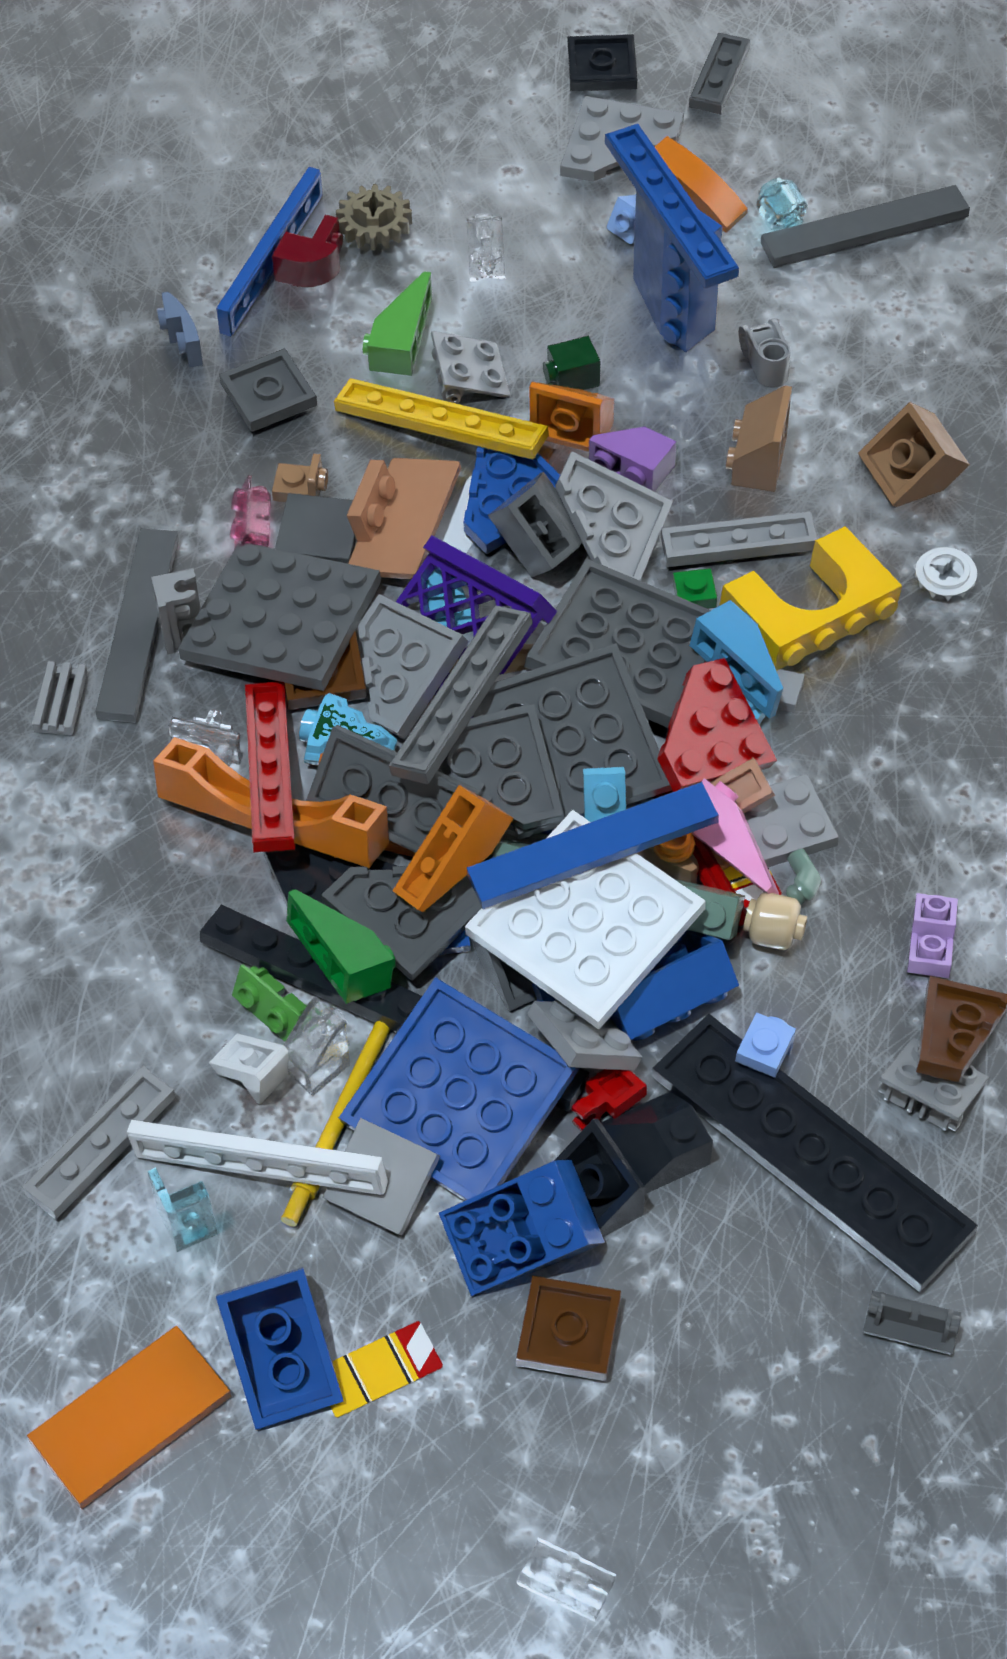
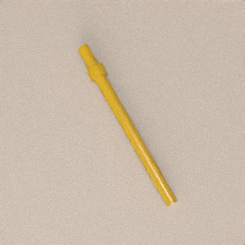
M381 1021L375 1022L315 1146L316 1148L334 1149L345 1126L338 1117L370 1073L390 1032L389 1027ZM293 1182L291 1185L293 1193L280 1218L281 1221L288 1226L296 1227L308 1201L315 1198L320 1186Z

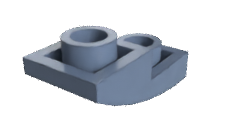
M161 293L164 308H157L160 330H168L170 344L178 343L179 354L187 353L189 368L203 366L200 340L191 316L171 293Z

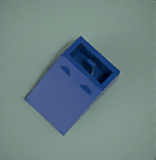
M554 1160L439 1212L471 1296L554 1265L605 1243L572 1160Z

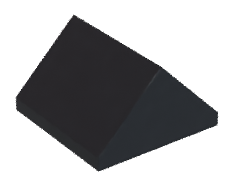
M592 1119L555 1160H572L601 1234L605 1237L644 1215L645 1186L599 1119Z

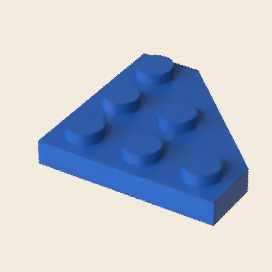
M477 446L476 462L472 472L469 500L463 524L464 532L486 554L506 543V540L488 516L492 511L542 472L546 474L555 487L560 474L539 453L532 460Z

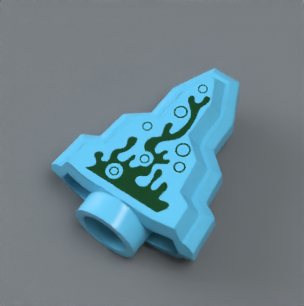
M331 693L325 695L318 711L307 709L301 721L299 739L300 741L307 742L304 763L319 764L320 754L324 752L331 730L337 725L395 751L397 746V739L381 726L367 723L361 711L348 707L347 699Z

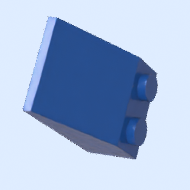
M303 1267L216 1295L255 1430L343 1402Z

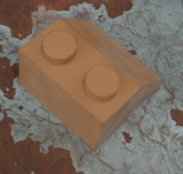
M785 385L745 405L743 419L735 420L732 441L737 442L736 448L729 447L726 461V469L732 470L731 485L771 492L776 491L788 433L792 386Z
M909 402L858 452L890 503L895 507L945 490L970 465L935 413L912 402Z

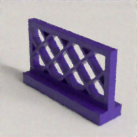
M431 535L423 547L429 555L396 602L407 608L409 605L419 602L421 615L432 620L446 616L448 628L462 635L473 631V637L488 617L480 618V604L495 600L496 606H505L510 609L530 612L532 625L499 675L504 674L542 620L549 624L557 610L539 592ZM435 568L440 570L443 583L427 588L426 581ZM467 585L469 598L453 603L452 590ZM444 593L445 606L429 611L428 598ZM471 608L472 621L455 626L454 613ZM466 648L463 650V652L461 653V655L459 656V658H458L457 660L460 659V657L462 656V654L464 653V651L466 650Z

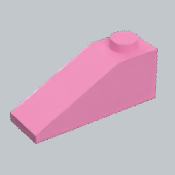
M704 778L702 783L719 815V823L694 831L692 835L763 892L779 894L746 817L735 803L739 796L721 781L714 786Z

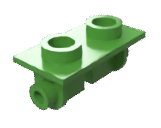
M244 964L240 965L232 996L289 1046L292 1045L297 1028L301 1027L305 1030L313 1024L315 1016L311 1014L312 1008L305 1005L292 993L282 998L280 995L284 994L285 987L270 975L264 967L258 968L253 966L249 969Z

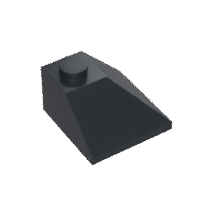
M670 1091L625 1111L616 1119L612 1117L601 1122L645 1186V1194L711 1164L713 1145L711 1136L693 1106Z

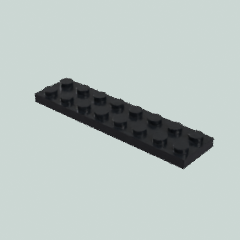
M711 1014L706 1015L652 1068V1077L670 1092L691 1104L696 1113L918 1292H921L976 1233L978 1225L782 1070L779 1069L776 1077L736 1062V1053L743 1040Z

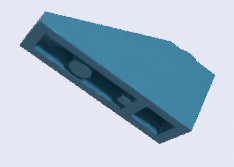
M731 600L696 618L689 646L707 662L725 658L744 696L769 719L774 717L784 688L758 624Z

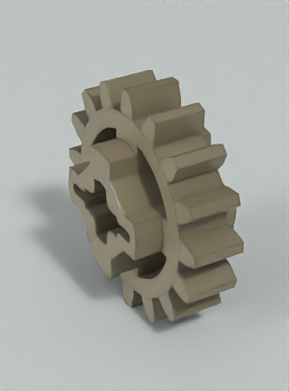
M373 184L371 190H366L365 187L359 186L358 194L351 191L347 192V200H339V209L336 210V217L339 219L340 233L345 234L347 243L356 240L357 248L360 249L365 244H370L371 250H375L377 244H382L387 249L390 248L389 241L393 240L400 243L402 242L401 234L410 233L409 225L412 224V209H410L409 199L403 200V193L401 191L392 194L391 186L378 190V185Z

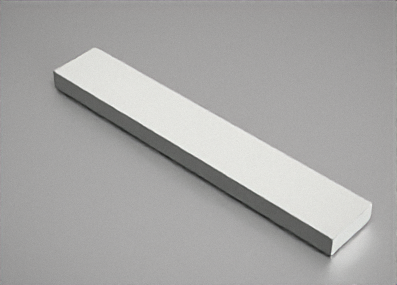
M131 1120L127 1130V1135L137 1158L384 1195L388 1183L382 1157Z

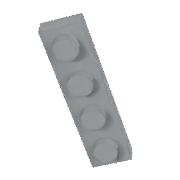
M811 511L661 528V542L667 567L812 551L815 540L818 539Z
M142 1066L22 1186L24 1195L53 1218L57 1219L131 1144L127 1135L131 1120L151 1123L176 1098L174 1089Z

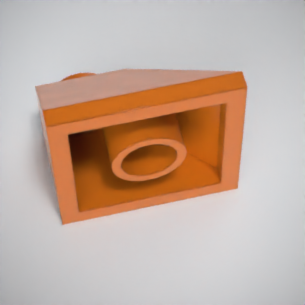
M531 382L530 422L548 426L549 436L546 441L589 452V440L593 435L610 432L614 423V398L580 389Z

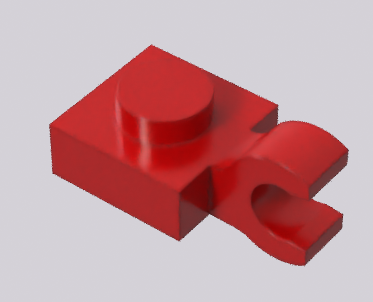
M602 1070L586 1082V1093L588 1095L579 1099L572 1106V1111L578 1115L572 1120V1123L582 1131L592 1119L600 1120L606 1111L616 1119L647 1095V1085L631 1070Z

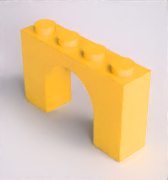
M846 526L815 540L810 561V567L836 594L839 602L833 606L820 610H805L789 605L780 599L754 570L722 587L719 606L731 600L758 624L776 671L786 666L796 665L805 656L817 650H826L835 641L849 634L855 635L862 631L865 626L879 619L885 620L889 618L898 608L902 585Z

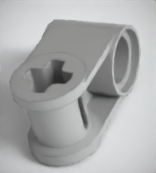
M775 318L769 319L768 324L751 328L747 325L740 326L738 333L741 350L748 359L758 382L766 387H779L786 383L789 377L790 346L782 334L778 320Z

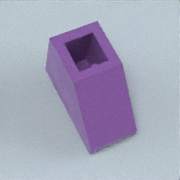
M645 426L593 435L589 440V460L655 492L675 467L677 441Z

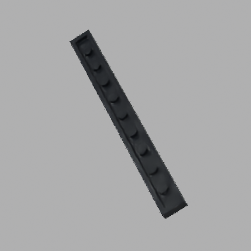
M222 904L200 930L201 943L251 966L264 967L270 975L372 1022L381 1021L396 1033L422 997V995L391 982V988L346 1004L299 939ZM580 1068L555 1106L569 1112L584 1090L590 1072Z

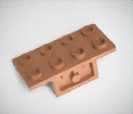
M393 458L387 469L384 460L370 459L347 514L357 539L348 564L380 570L381 577L412 579L427 557L428 552L423 547L431 535L435 536L461 471L460 462Z

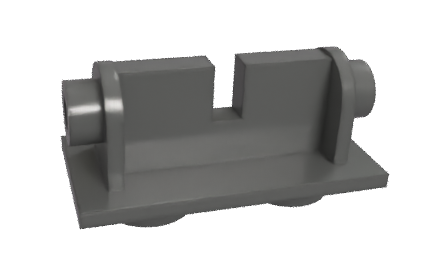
M872 1290L863 1333L952 1355L960 1326L961 1312Z

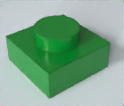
M711 568L673 572L675 596L707 609L717 608V594Z

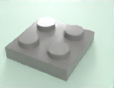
M807 774L770 785L776 796L744 813L767 867L787 862L788 856L798 849H804L810 855L838 846L839 836Z
M558 1000L554 1002L534 1001L527 1014L569 1067L635 1071L642 1059L641 1054L630 1043L631 1039L629 1036L622 1032L610 1017L600 1029H597Z

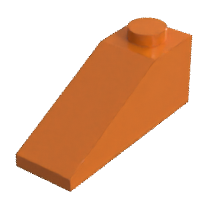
M458 785L392 891L417 910L424 912L467 875V867L481 863L492 854L514 818L483 797Z

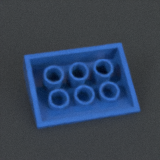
M636 190L633 279L659 333L667 342L675 344L681 350L687 352L715 330L718 284L704 289ZM700 211L721 241L722 225Z

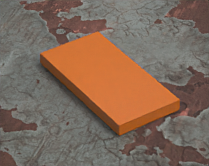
M176 1325L30 1432L27 1437L75 1502L83 1509L232 1396L228 1387Z

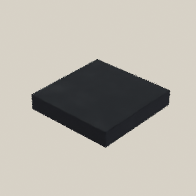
M634 34L567 36L570 91L637 89L638 79Z

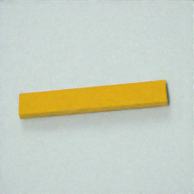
M353 378L348 380L334 400L335 411L532 460L549 436L548 426Z

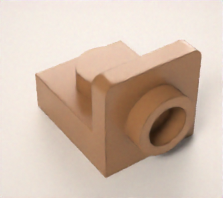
M313 453L310 466L278 463L272 488L273 501L286 502L288 493L319 496L320 491H326L328 469L322 468L321 454Z

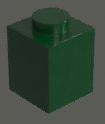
M588 335L548 345L547 361L543 362V372L548 384L553 383L556 386L586 390L600 386L601 361Z

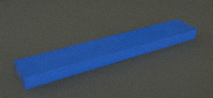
M637 123L605 134V145L704 289L739 277L738 265L640 125Z
M308 167L216 308L220 334L231 337L235 333L274 272L272 255L285 232L298 234L322 198V180L319 169Z
M700 782L467 867V875L482 909L719 823V815L703 783Z

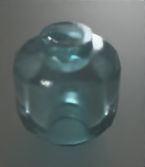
M775 178L760 188L756 207L771 230L777 231L797 226L804 222L803 217L808 210V203L792 180Z

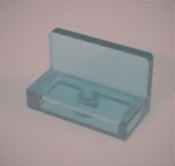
M154 1168L147 1171L158 1212L177 1252L218 1235L210 1197L203 1181L169 1195L157 1169Z

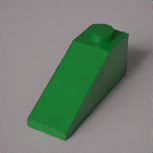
M296 889L288 892L286 922L346 1004L391 988L392 971L396 964L395 957L391 948L388 945H383L374 931Z

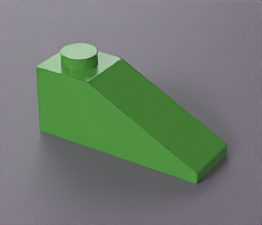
M424 271L374 319L371 334L365 333L362 351L363 355H368L369 371L412 376L432 300L431 272Z

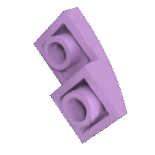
M916 893L908 973L949 978L958 899Z

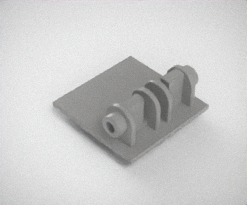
M431 331L434 346L432 357L436 360L437 365L435 369L438 381L443 385L441 394L444 400L457 404L461 401L465 391L505 398L510 397L497 343Z
M912 1038L880 1077L879 1081H881L878 1091L885 1094V1100L891 1101L902 1108L906 1107L911 1097L907 1111L910 1113L914 1111L918 1102L923 1103L918 1116L921 1119L926 1116L931 1107L932 1110L927 1121L939 1126L944 1131H947L948 1128L957 1131L964 1117L962 1115L984 1086L989 1076L977 1071L971 1065L959 1082L917 1073L916 1067L920 1041Z

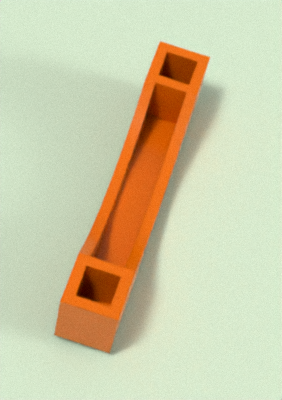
M174 737L153 760L158 798L252 829L250 781L226 765L209 748ZM351 794L337 800L323 802L301 801L292 798L295 844L367 868L372 866L389 844L387 806Z

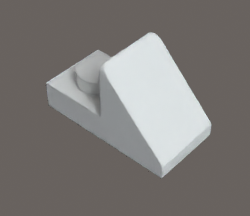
M237 1033L209 1064L218 1075L241 1081L256 1103L261 1104L287 1077L289 1051L284 1045Z

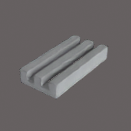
M47 661L32 722L34 732L73 735L88 673L86 664L78 663V667L73 668L71 663L63 662L61 667L56 666L55 661ZM59 677L49 721L45 723L55 679ZM69 678H74L64 725L58 724Z

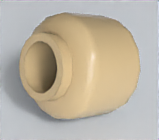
M763 892L757 900L751 898L743 930L749 932L750 940L754 944L786 951L791 947L794 939L802 941L808 916L800 915L801 906L797 899Z

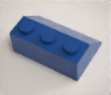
M686 930L610 1016V1019L631 1040L638 1041L651 1036L655 1032L654 1028L666 1022H678L691 1015L692 1009L702 1004H713L726 998L727 992L738 987L739 983L723 940L711 935Z

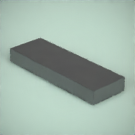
M718 32L690 95L689 108L722 114L750 49V39Z

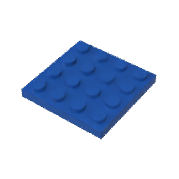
M435 977L338 1118L352 1130H355L360 1118L440 1155L430 1179L466 1201L504 1183L580 1068L569 1067L555 1049Z

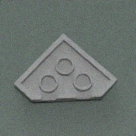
M585 96L560 165V176L592 182L606 177V171L620 165L605 145V134L637 123L654 147L666 136L677 142L683 126L684 113Z
M571 451L555 488L590 559L640 581L673 501Z
M378 594L358 625L359 639L363 642L365 657L362 658L365 685L369 688L371 704L368 705L369 719L376 725L405 740L469 641L462 634Z

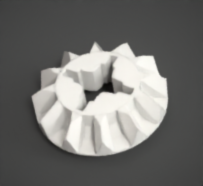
M940 547L927 551L919 558L916 564L915 578L919 581L920 589L930 591L932 598L936 595H942L949 601L955 595L963 598L969 589L974 588L977 568L973 560L964 552L954 548ZM951 567L952 576H948L946 580H940L939 575L944 574Z

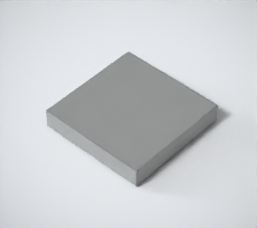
M360 1118L344 1152L382 1157L388 1180L384 1195L327 1187L322 1198L403 1236L439 1161L440 1155Z

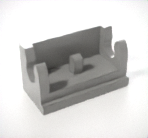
M194 568L151 577L167 655L175 653V650L179 648L185 637L183 632L191 627L201 609Z

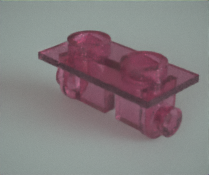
M252 475L247 476L241 489H235L231 501V509L236 511V517L230 529V539L235 540L234 550L238 543L239 546H244L245 542L265 547L270 545V522L266 521L270 518L271 494L264 486L252 487Z

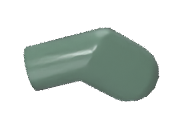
M798 849L787 858L796 877L794 884L787 887L786 895L787 897L797 899L800 905H802L806 900L811 901L815 897L821 884V877L806 851Z

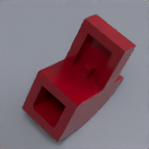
M325 214L312 238L285 232L272 255L275 281L297 287H316L331 281L340 272L339 253L343 245V234L339 230L338 217Z

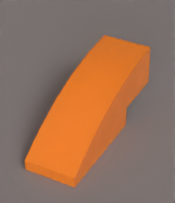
M668 136L655 146L696 207L722 225V231L727 233L748 213L746 205L727 183L687 148Z

